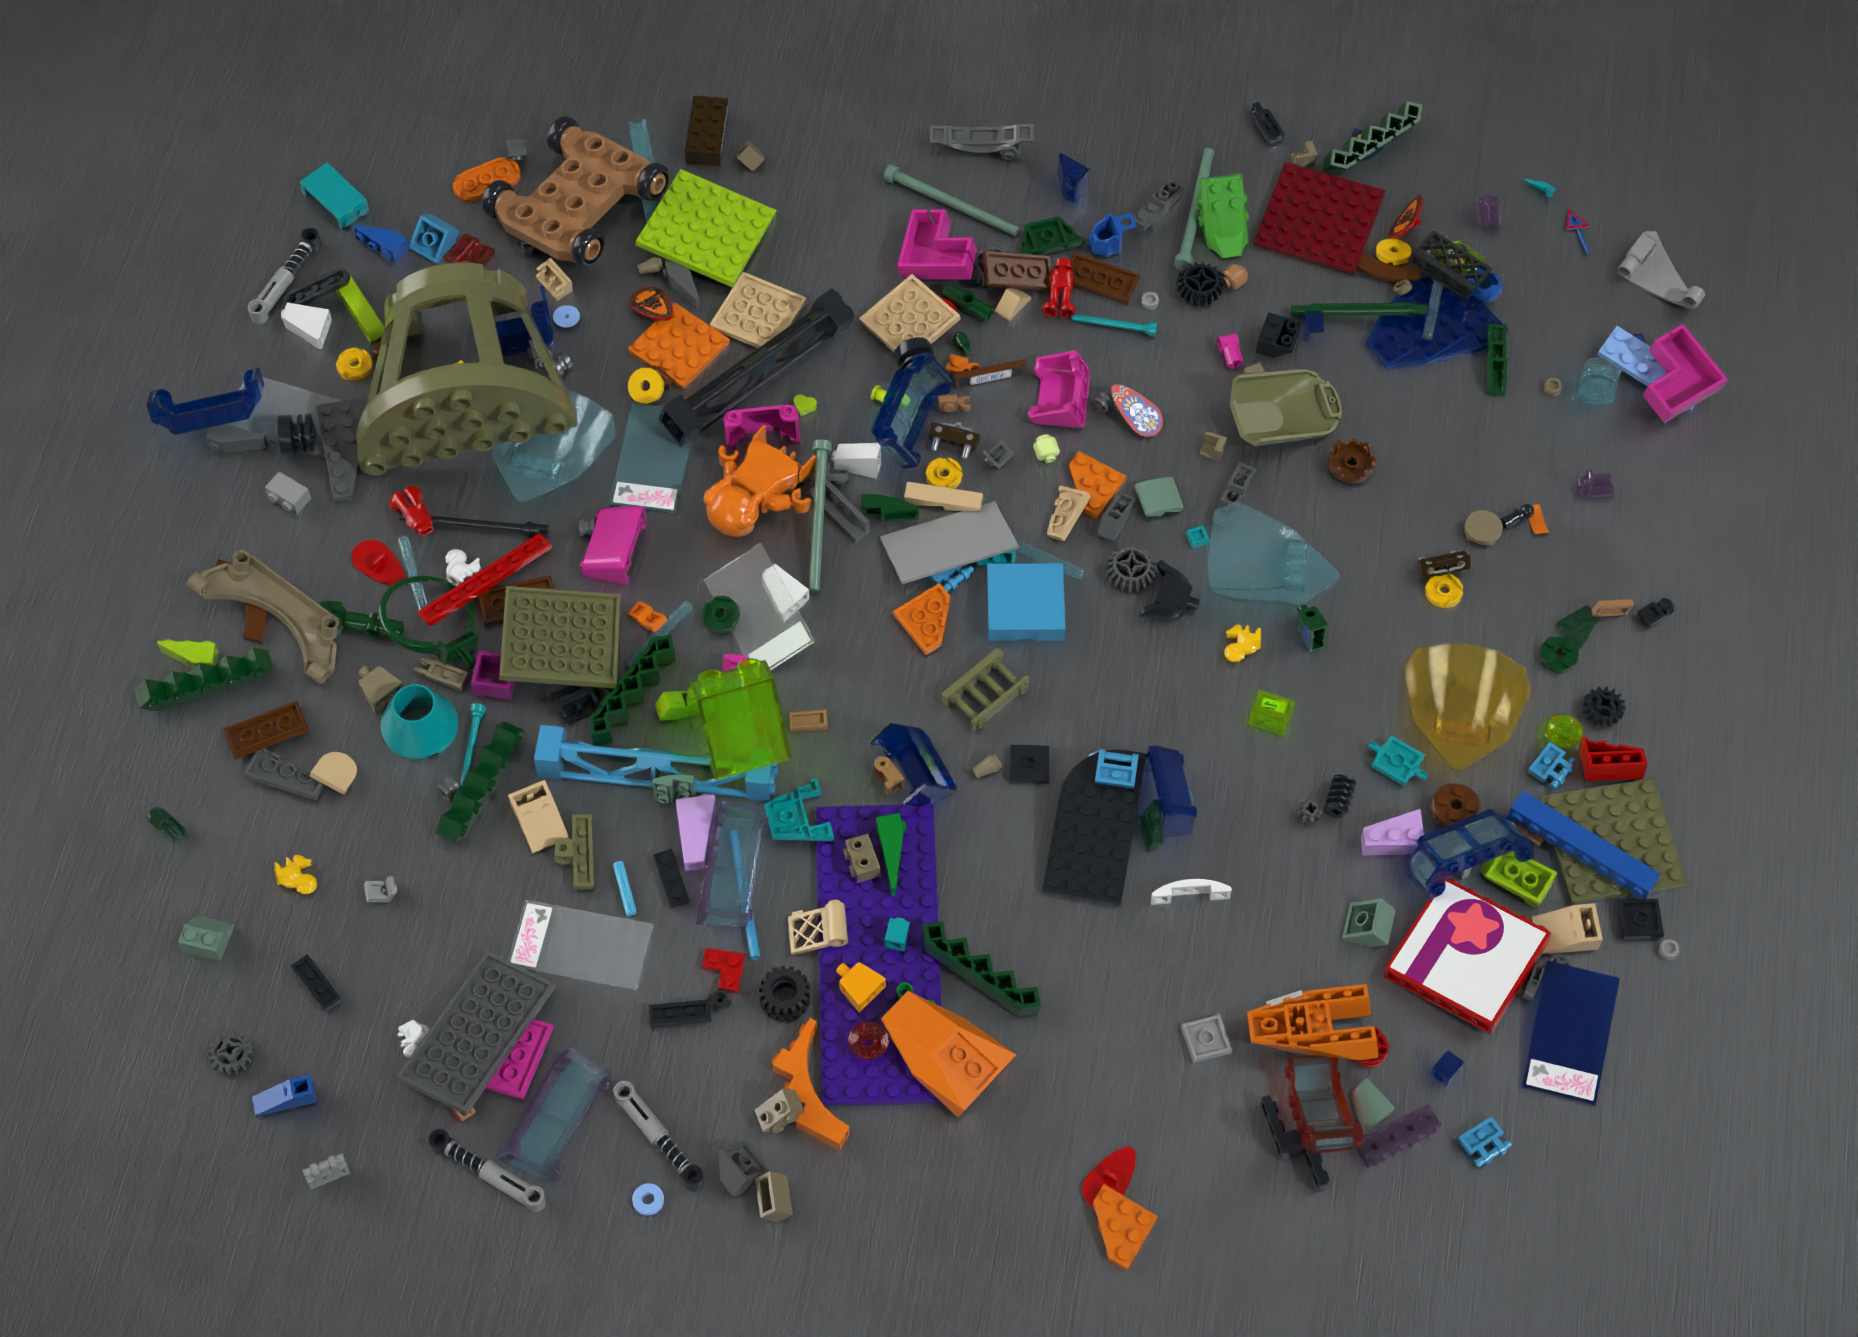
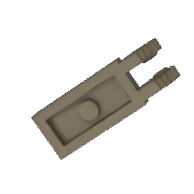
M423 657L419 659L418 663L429 668L428 671L415 667L413 670L416 676L458 691H462L469 677V673L464 670Z

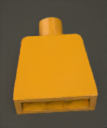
M860 962L852 969L845 963H842L836 970L842 977L839 981L840 990L859 1013L886 987V978Z

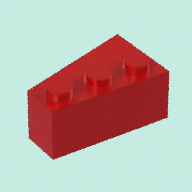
M1582 736L1578 752L1585 781L1644 778L1648 765L1644 749L1622 744L1615 746L1606 744L1607 741L1600 740V742L1588 740V737Z

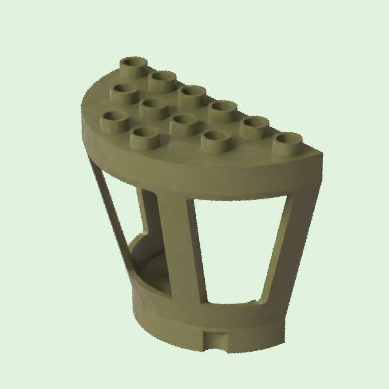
M476 263L435 265L419 270L397 283V292L387 296L384 304L385 326L381 338L380 351L367 405L359 419L356 432L358 461L363 474L381 475L387 469L394 467H417L423 461L434 458L453 459L461 452L474 449L488 451L493 449L496 444L510 441L524 443L530 440L532 436L545 433L559 435L566 432L567 428L578 426L575 404L528 309L527 291L512 275L500 269L496 271L486 270L483 264ZM467 300L480 362L435 367L399 380L407 336L424 333L420 310ZM519 312L551 380L533 371L505 365L495 324V316Z

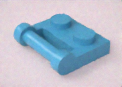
M1100 749L1095 783L1134 789L1139 754L1127 755L1106 752V749ZM1104 759L1131 763V767L1104 763Z

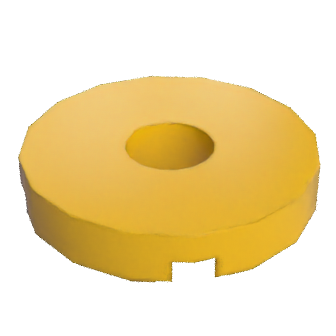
M1385 239L1376 246V256L1386 264H1389V262H1392L1393 265L1404 264L1409 261L1412 253L1411 247L1406 242L1398 239Z
M350 348L340 353L336 361L338 374L348 381H358L370 374L373 368V361L371 355L366 350ZM352 362H359L357 366H350Z
M640 368L630 376L628 391L636 402L652 404L662 396L664 381L658 371L651 368ZM645 381L650 383V388L647 391H644L642 388Z
M936 458L927 466L926 480L929 485L955 489L961 483L963 476L962 468L952 458ZM945 471L949 473V475L946 477H942L939 475V473Z
M1452 574L1434 576L1428 580L1425 594L1429 602L1434 606L1451 608L1461 601L1463 585ZM1445 587L1449 592L1442 593L1440 588Z

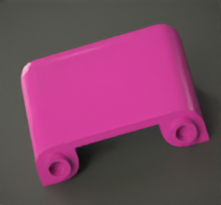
M1077 350L1037 357L1034 372L1040 378L1041 383L1038 406H1032L1028 412L1030 421L1040 425L1068 428L1084 427L1090 384L1088 365Z
M779 405L728 411L724 415L727 451L736 450V444L739 441H744V433L757 432L763 425L766 426V431L780 430L781 437H788L791 444H799L800 432L797 408L793 405Z
M636 505L601 508L600 511L596 512V524L585 558L581 559L580 569H582L583 577L627 586L629 576H627L626 572L631 567V557L638 535L642 530H645L647 523L645 507Z

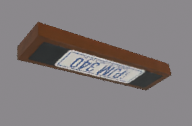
M1025 359L955 373V389L1026 375Z

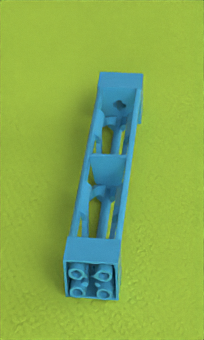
M540 725L534 756L538 777L564 778L653 788L652 781L658 778L659 770L668 775H685L675 770L671 766V762L730 768V772L724 776L703 782L695 779L696 793L744 797L760 801H770L771 794H775L776 783L774 782L775 777L778 775V757H774V749L750 747L749 760L742 758L716 759L687 756L674 751L647 748H611L594 746L580 741H567L564 727ZM578 752L637 758V763L607 772L583 761L578 756ZM566 760L590 771V774L563 771L564 761ZM651 767L652 781L625 778L627 774ZM746 776V790L718 788L720 784Z

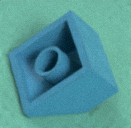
M432 214L420 215L409 248L434 263H439L454 247L460 230Z

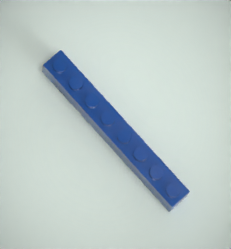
M1525 791L1521 792L1509 811L1508 817L1513 822L1528 828L1531 833L1537 834L1549 844L1559 847L1565 854L1574 856L1583 865L1592 867L1600 875L1610 878L1616 885L1628 889L1638 898L1646 900L1661 875Z

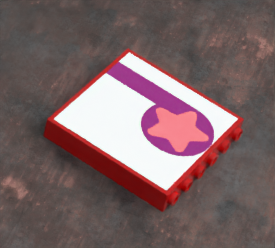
M1443 877L1386 965L1384 977L1492 1035L1549 943L1551 932L1542 925L1530 922L1527 917L1519 916L1509 908L1494 903L1492 899L1480 896L1473 889L1465 888L1459 885L1457 881Z

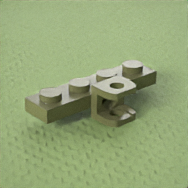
M572 814V839H558L555 841V863L558 865H573L574 890L594 889L592 814Z

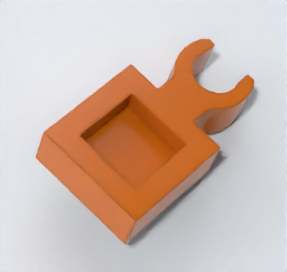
M951 354L946 366V373L955 374L979 369V364L968 363V358Z

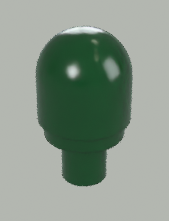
M964 332L955 333L953 342L960 351L963 350L966 355L971 354L970 340Z

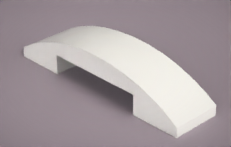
M1186 879L1158 888L1152 893L1150 902L1151 905L1171 903L1172 896L1209 893L1210 900L1230 899L1232 890L1230 886L1213 880Z

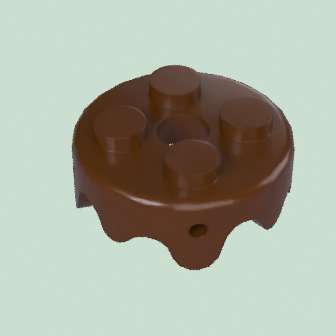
M1351 438L1344 443L1341 440L1336 441L1330 452L1328 464L1331 473L1338 480L1356 484L1367 480L1374 471L1376 458L1373 456L1372 445L1369 442L1361 443ZM1352 460L1356 465L1350 466L1347 464V461Z
M1451 783L1442 786L1435 792L1430 804V810H1432L1434 822L1441 825L1447 833L1453 834L1461 829L1469 830L1475 824L1481 811V804L1477 794L1471 788L1463 784ZM1454 802L1459 803L1461 809L1456 810L1452 808L1451 804Z

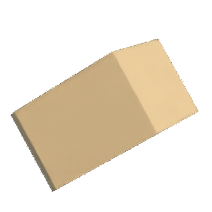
M1008 288L997 305L995 313L1009 322L1031 300V297L1020 289Z

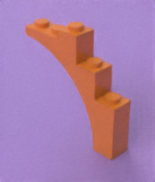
M809 1018L808 1022L803 1023L800 1027V1035L797 1040L791 1042L789 1051L782 1048L780 1053L774 1055L771 1064H773L774 1073L789 1080L785 1084L784 1089L796 1090L804 1112L796 1120V1129L840 1151L850 1134V1126L837 1119L824 1107L811 1084L807 1068L808 1054L811 1042L817 1031V1021Z

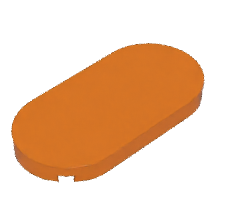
M496 158L458 174L452 185L453 192L461 201L476 202L482 199L485 189L494 181L503 180L514 186L520 179V168L512 159Z

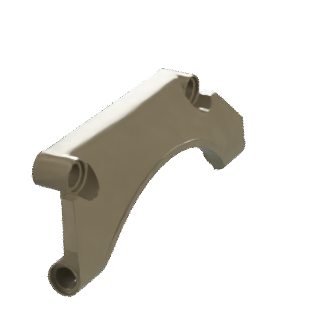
M237 550L233 555V562L231 564L224 563L204 570L201 574L196 572L189 578L187 586L205 599H229L249 603L270 612L281 620L291 630L300 645L304 661V673L320 685L334 672L337 644L333 640L338 634L339 619L252 556L248 551Z

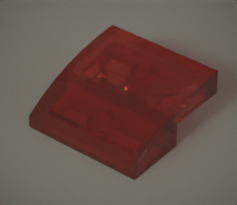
M464 234L443 258L448 263L483 264L484 266L495 254V251L492 247L481 244L478 238Z

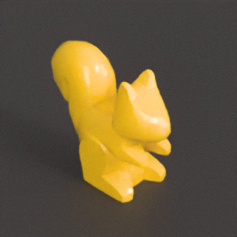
M1237 624L1226 631L1227 638L1237 640V643L1227 645L1224 650L1225 658L1233 663L1240 662L1245 658V655L1252 654L1256 650L1261 649V628H1257L1255 633H1251L1249 625L1243 630L1242 625Z
M297 854L293 856V862L286 857V866L281 867L279 863H274L277 885L296 888L297 892L302 894H311L316 890V878L311 874L301 873L302 869L311 866V859H306Z

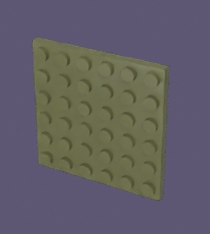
M506 586L499 680L616 688L620 594Z
M1654 779L1540 797L1541 802L1660 873L1661 875L1651 892L1686 887L1687 880ZM1553 845L1571 905L1633 895L1628 889L1616 885L1610 878L1600 875L1592 867L1583 865L1577 858L1565 854L1562 849Z

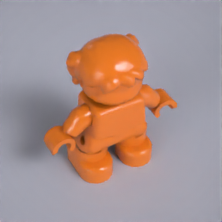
M765 425L753 436L745 459L739 467L737 465L739 462V451H735L732 456H727L726 448L723 445L719 447V463L723 467L724 478L706 490L703 497L707 507V517L716 530L726 536L738 538L746 536L753 531L754 523L759 517V512L767 513L769 510L778 512L790 509V506L798 513H806L811 509L812 500L810 498L799 500L801 499L800 488L794 489L798 483L808 481L815 474V455L804 466L796 461V453L794 451L790 456H787L785 446L778 450L767 444Z

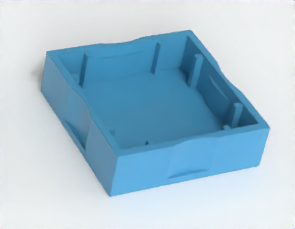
M1063 563L987 564L988 641H1016L1021 639L1064 641Z

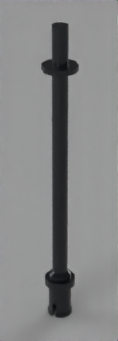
M400 513L399 520L406 521L403 514ZM431 516L432 522L435 524L524 532L526 536L539 533L543 536H548L549 533L547 529L549 524H535L532 521H528L525 524Z

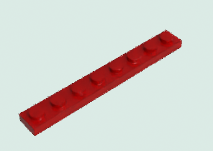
M540 533L417 611L418 616L429 627L433 626L552 549L551 543Z

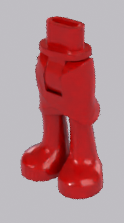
M1058 258L1050 274L1049 302H1045L1042 306V313L1049 317H1057L1059 293H1062L1060 317L1070 318L1076 314V308L1070 302L1071 293H1073L1074 275L1071 260L1068 258Z
M415 486L404 488L405 497L413 506H408L405 497L400 491L395 492L389 500V506L392 511L396 513L402 512L407 526L421 536L431 533L434 530L433 522L425 504L421 502L423 500V493L420 488Z

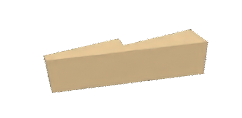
M907 482L904 498L905 501L916 506H943L944 510L981 511L983 493Z

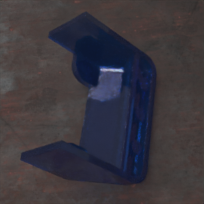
M540 286L542 301L532 304L530 310L546 346L550 347L555 342V336L544 287ZM522 317L500 322L495 321L503 356L527 352V348H530L529 340H532Z
M890 723L870 741L871 745L882 746L886 757L898 760L914 789L910 792V796L903 801L904 805L921 807L944 798L957 789L954 780L929 736L921 728Z
M1154 745L1148 746L1144 771L1145 773L1152 772L1163 815L1161 839L1192 834L1194 818L1197 817L1196 806H1192L1182 766L1184 765L1183 754H1179L1178 750Z

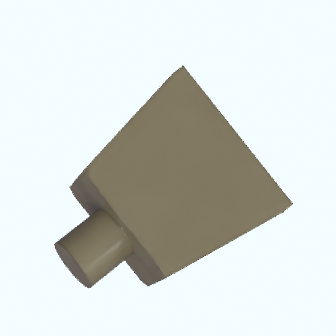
M364 666L358 672L362 677L358 681L360 690L375 713L388 705L394 695L403 688L402 682L381 666L376 667L372 671L367 666Z

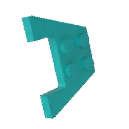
M817 777L811 779L810 783L802 787L798 786L797 790L787 795L784 793L764 804L772 839L834 841L830 822L809 826L802 802L803 799L821 796Z

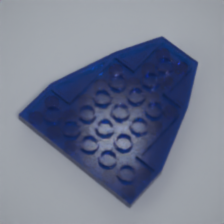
M1437 259L1441 264H1445L1441 259ZM1421 271L1420 276L1422 279L1410 281L1412 289L1401 296L1396 294L1390 303L1427 304V314L1381 315L1366 340L1365 346L1388 370L1423 366L1482 351L1487 348L1488 324H1504L1481 301L1476 299L1473 294L1466 301L1433 278L1426 277V274Z

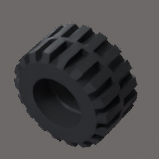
M781 966L779 970L775 967L772 969V973L768 971L765 974L766 978L763 977L761 985H759L762 1010H765L767 1016L771 1015L775 1021L779 1018L780 1022H784V1019H788L791 1022L793 1017L800 1018L801 1013L804 1014L807 1011L806 1007H809L810 985L809 981L807 982V977L801 975L799 969L794 971V967L789 966V969ZM783 987L791 988L796 992V995L787 1001L778 1000L773 996L776 990Z

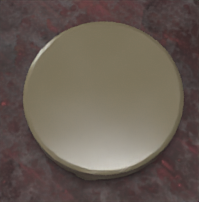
M1487 510L1472 512L1467 517L1464 525L1468 541L1488 546L1495 544L1500 538L1503 529L1500 518Z

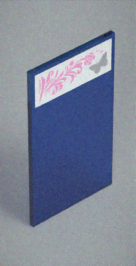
M1547 960L1522 1083L1523 1088L1596 1105L1620 978Z

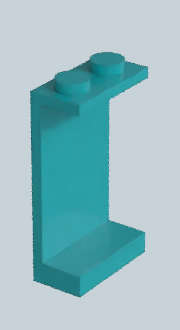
M325 163L299 181L302 193L306 197L311 194L336 217L341 230L369 211L367 199L328 163Z

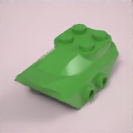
M1242 173L1200 179L1199 199L1196 200L1197 209L1200 210L1198 224L1202 228L1207 249L1214 250L1221 258L1241 256L1245 245L1249 243L1247 231L1249 214L1245 210L1247 195L1243 190Z

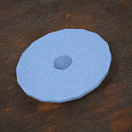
M570 305L557 308L553 314L555 324L563 328L574 326L580 319L579 311Z

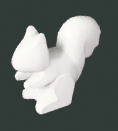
M450 550L445 556L446 563L448 564L446 579L455 586H458L464 580L469 579L482 570L479 558L470 564H466L467 556L462 550Z
M411 1020L398 1028L400 1031L397 1034L398 1037L406 1038L401 1041V1048H405L403 1054L406 1057L410 1058L430 1030L426 1025L420 1024L415 1020Z

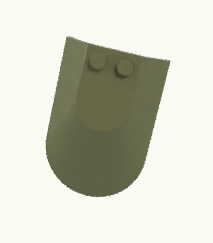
M1295 369L1243 374L1236 376L1232 382L1230 407L1240 437L1254 446L1326 436L1336 428L1342 416L1341 401L1334 387L1328 380L1325 382L1318 377V373L1311 370Z

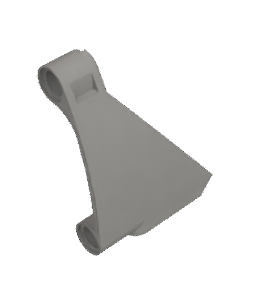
M1656 231L1643 232L1617 268L1619 275L1629 282L1659 298L1680 306L1695 309L1706 296L1704 290L1698 286H1693L1690 289L1686 287L1669 259Z

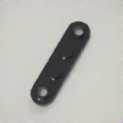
M337 268L288 292L284 297V304L286 306L287 303L299 305L312 303L346 286L350 281V274L344 268Z

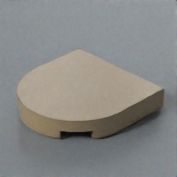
M330 752L320 758L311 771L310 777L344 795L356 777L357 766L348 755L341 752Z

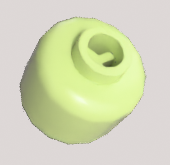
M1046 434L1036 438L1033 447L1037 459L1045 461V463L1055 461V457L1060 453L1055 437Z

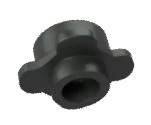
M725 989L717 990L708 996V999L713 1004L712 1009L716 1012L720 1011L721 1008H728L732 1004L731 1000L728 999V993Z

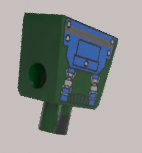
M1300 605L1296 609L1298 613L1297 629L1308 653L1326 648L1328 633L1326 620L1317 607L1308 608L1306 605Z

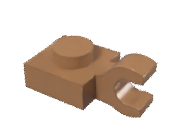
M957 395L939 396V412L949 413L957 411V408H960L962 411H970L971 405L964 404L970 402V397L963 396L957 398Z

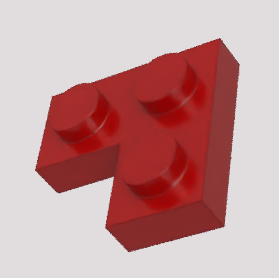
M706 948L702 969L721 972L718 990L725 989L727 992L738 994L746 955Z

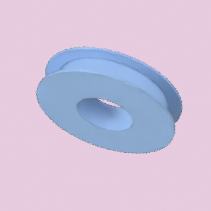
M651 1183L640 1185L633 1193V1206L642 1215L656 1214L664 1204L662 1190L657 1185ZM649 1194L654 1197V1201L651 1204H644L642 1202L645 1195Z

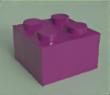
M478 651L471 681L473 695L512 700L516 681L499 680L501 653Z

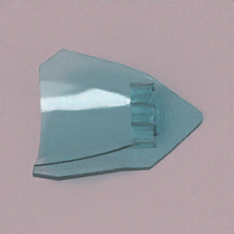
M568 390L576 407L578 426L567 428L566 432L559 435L545 433L532 436L530 440L524 443L510 441L496 444L492 451V458L518 502L524 503L577 479L616 437L612 413L587 397Z
M1238 501L1214 511L1208 557V582L1213 596L1236 602L1282 604L1298 607L1338 581L1339 572L1298 533L1283 523Z

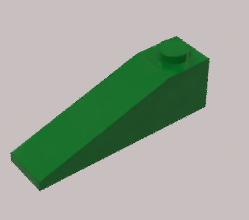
M899 813L876 817V828L891 896H896L903 832L906 831L905 820H901Z

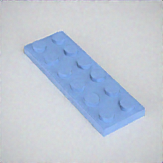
M1616 326L1597 353L1598 356L1647 387L1667 375L1665 370L1649 352L1651 347ZM1695 406L1686 411L1690 413Z

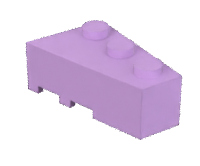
M1421 809L1364 827L1361 834L1362 856L1421 855L1425 845Z

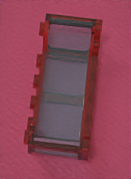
M1324 1056L1288 1058V1067H1284L1285 1078L1288 1079L1290 1096H1288L1289 1108H1292L1293 1120L1296 1121L1297 1133L1300 1134L1301 1146H1305L1307 1155L1352 1151L1362 1147L1363 1129L1361 1123L1354 1124L1340 1083V1072L1337 1071L1338 1058Z

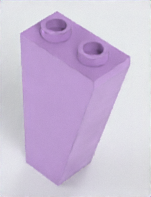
M702 794L698 797L685 796L676 800L685 872L705 869L716 802L715 794Z

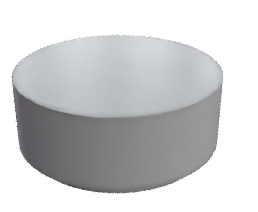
M1154 292L1144 293L1141 299L1142 307L1147 310L1156 309L1159 305V296Z
M1672 939L1663 940L1658 948L1660 956L1666 960L1675 959L1680 951L1678 943Z

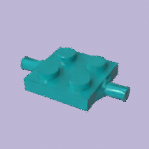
M1392 735L1382 746L1373 740L1370 741L1368 748L1377 752V756L1371 765L1373 769L1404 787L1414 775L1424 781L1427 779L1429 773L1419 768L1425 754Z

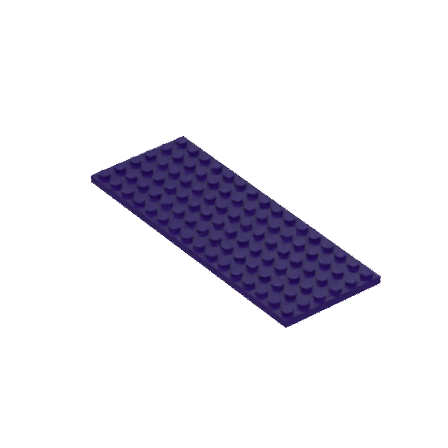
M934 804L816 807V825L830 822L834 835V841H816L818 909L825 907L831 900H839L844 903L848 943L840 947L828 946L819 949L822 1104L825 1107L942 1103L912 1075L881 1020L886 1011L890 1010L898 1002L897 987L901 983H909L913 987L914 994L926 1000H934L936 1005L942 1007L940 962L924 951L921 936L923 924L938 922ZM899 813L901 820H905L906 831L903 832L896 896H891L876 828V817ZM868 834L880 865V877L857 883L856 877L851 876L849 869L851 863L849 859H845L843 848H846L845 840ZM818 915V924H819L820 921L822 920L821 915ZM890 918H903L910 922V931L904 952L885 948V936ZM820 931L818 933V943L824 941L823 933ZM860 962L886 978V987L860 1013L839 988V981L842 977L836 970L842 963H845L852 969Z

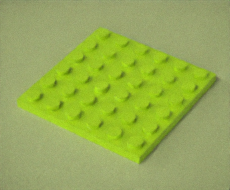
M680 169L637 238L635 245L733 287L770 226L777 210Z

